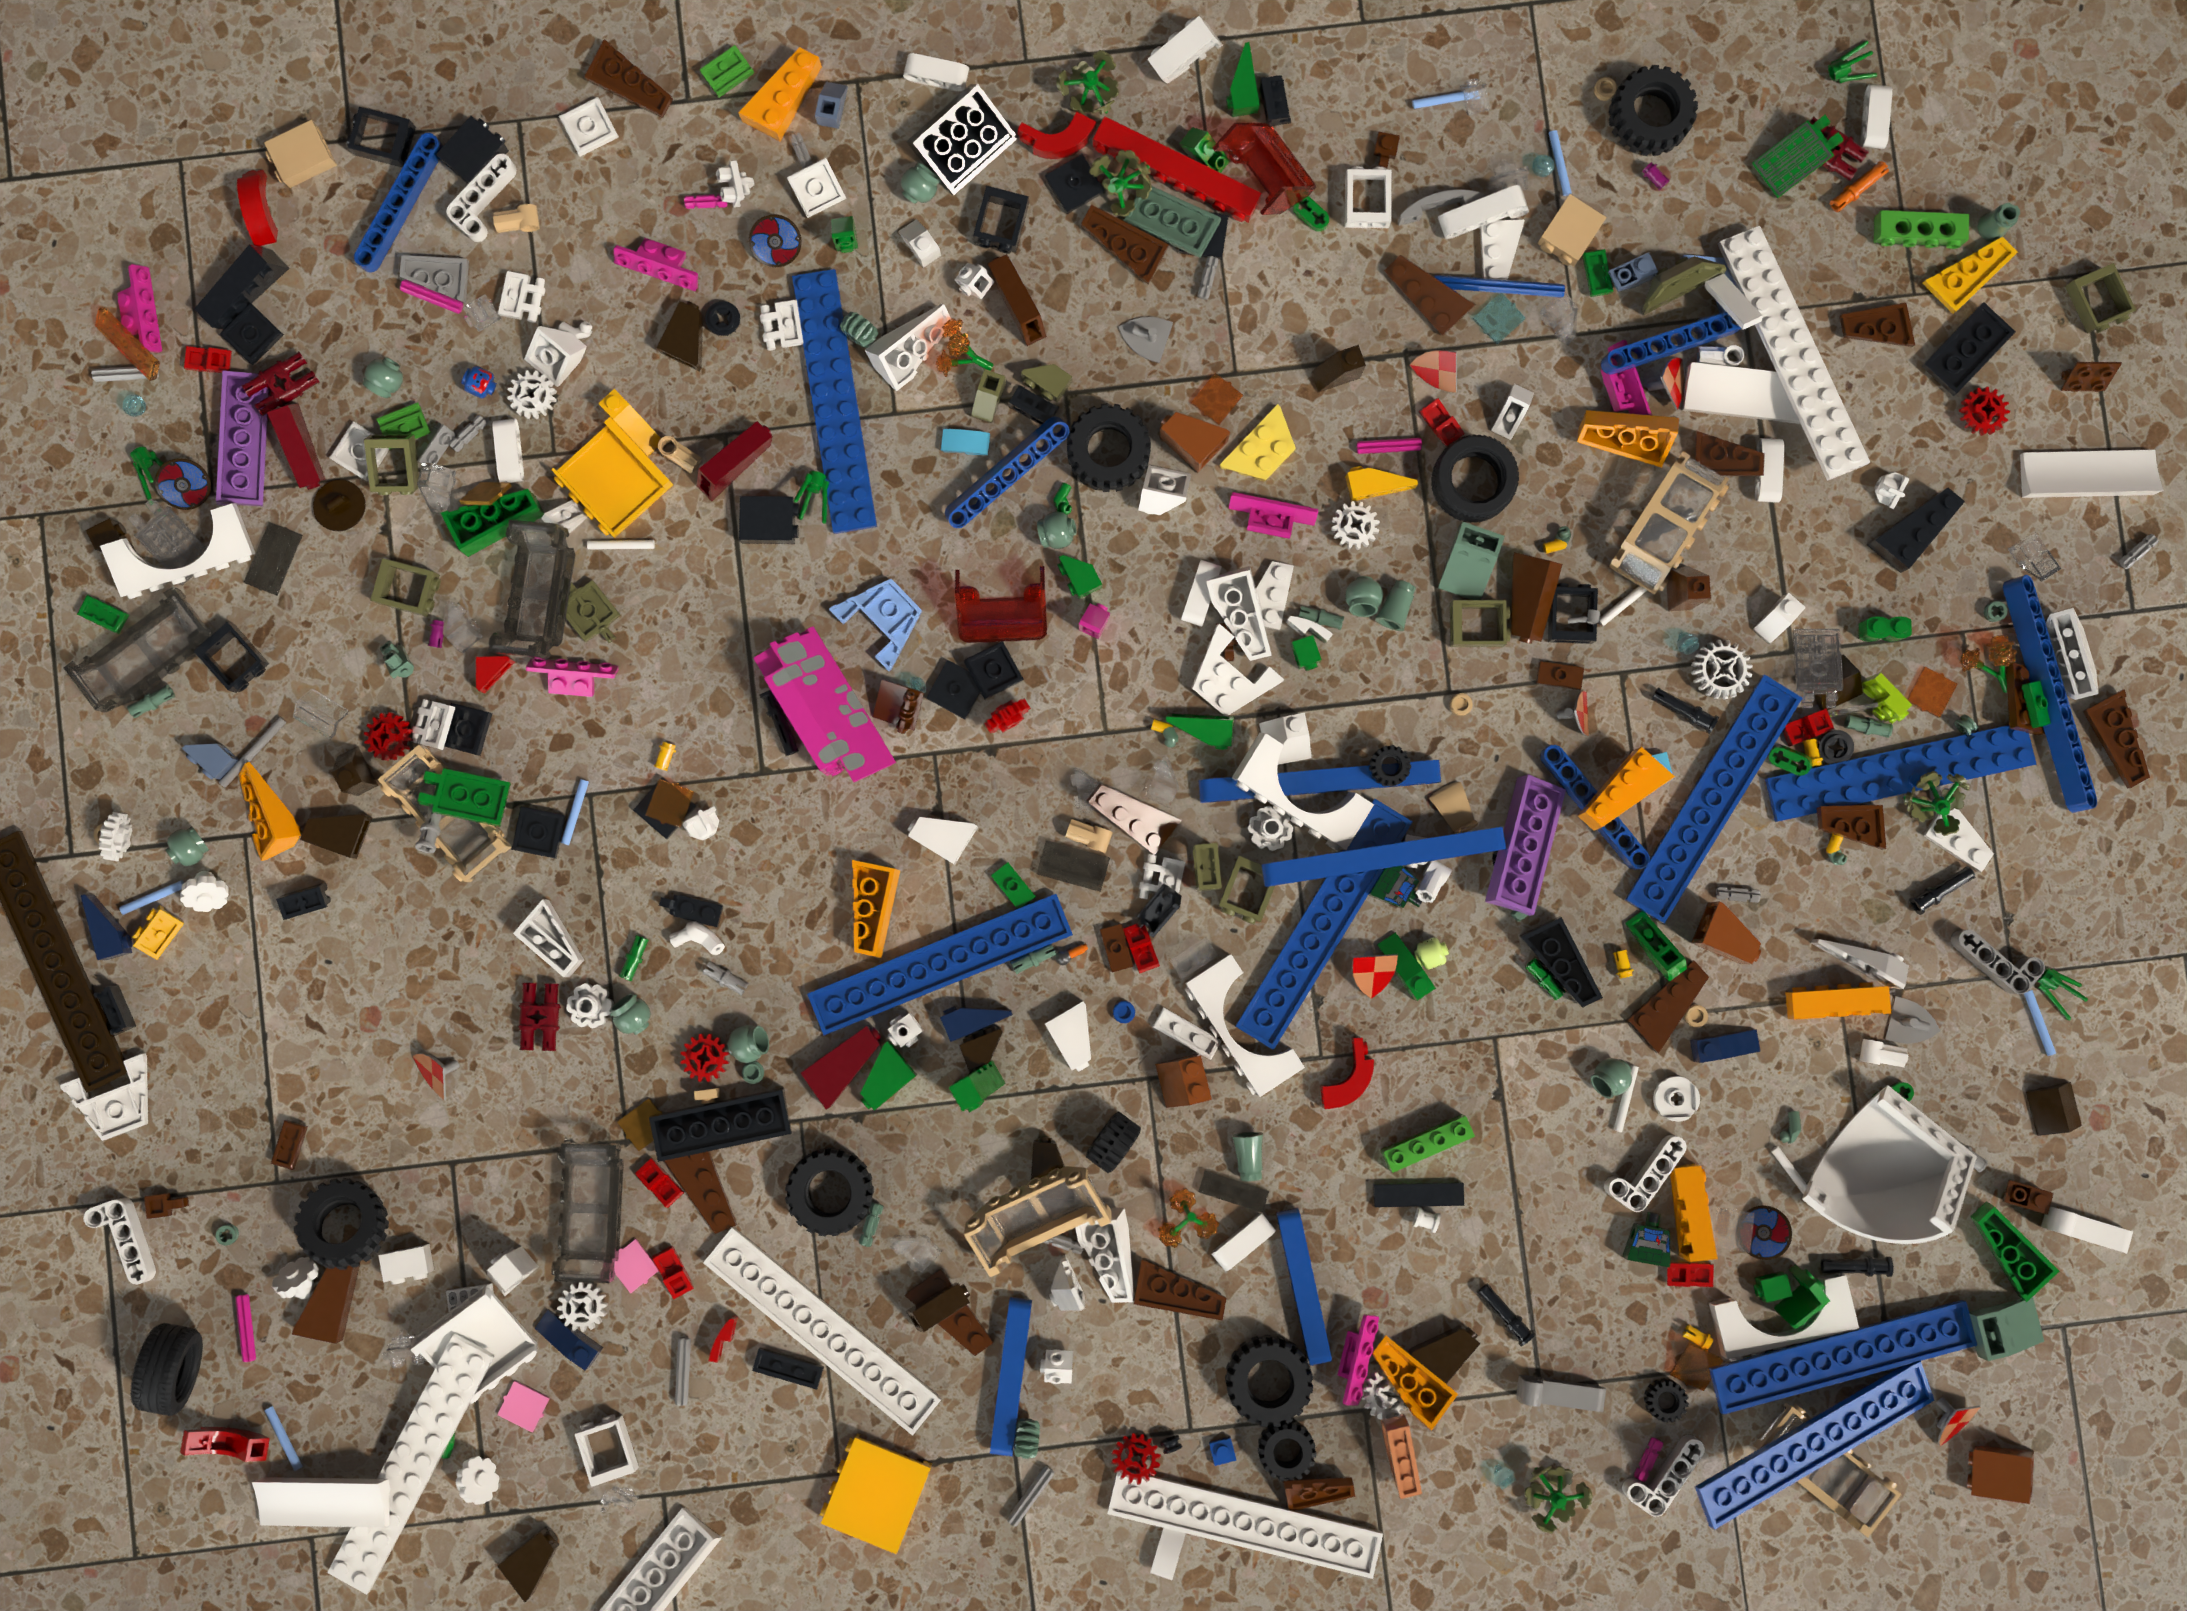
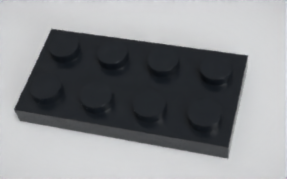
M1983 302L1921 367L1949 393L1955 396L2016 331Z

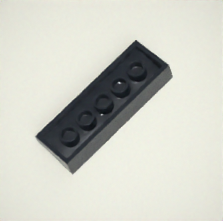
M784 1088L664 1112L649 1117L658 1162L792 1134Z

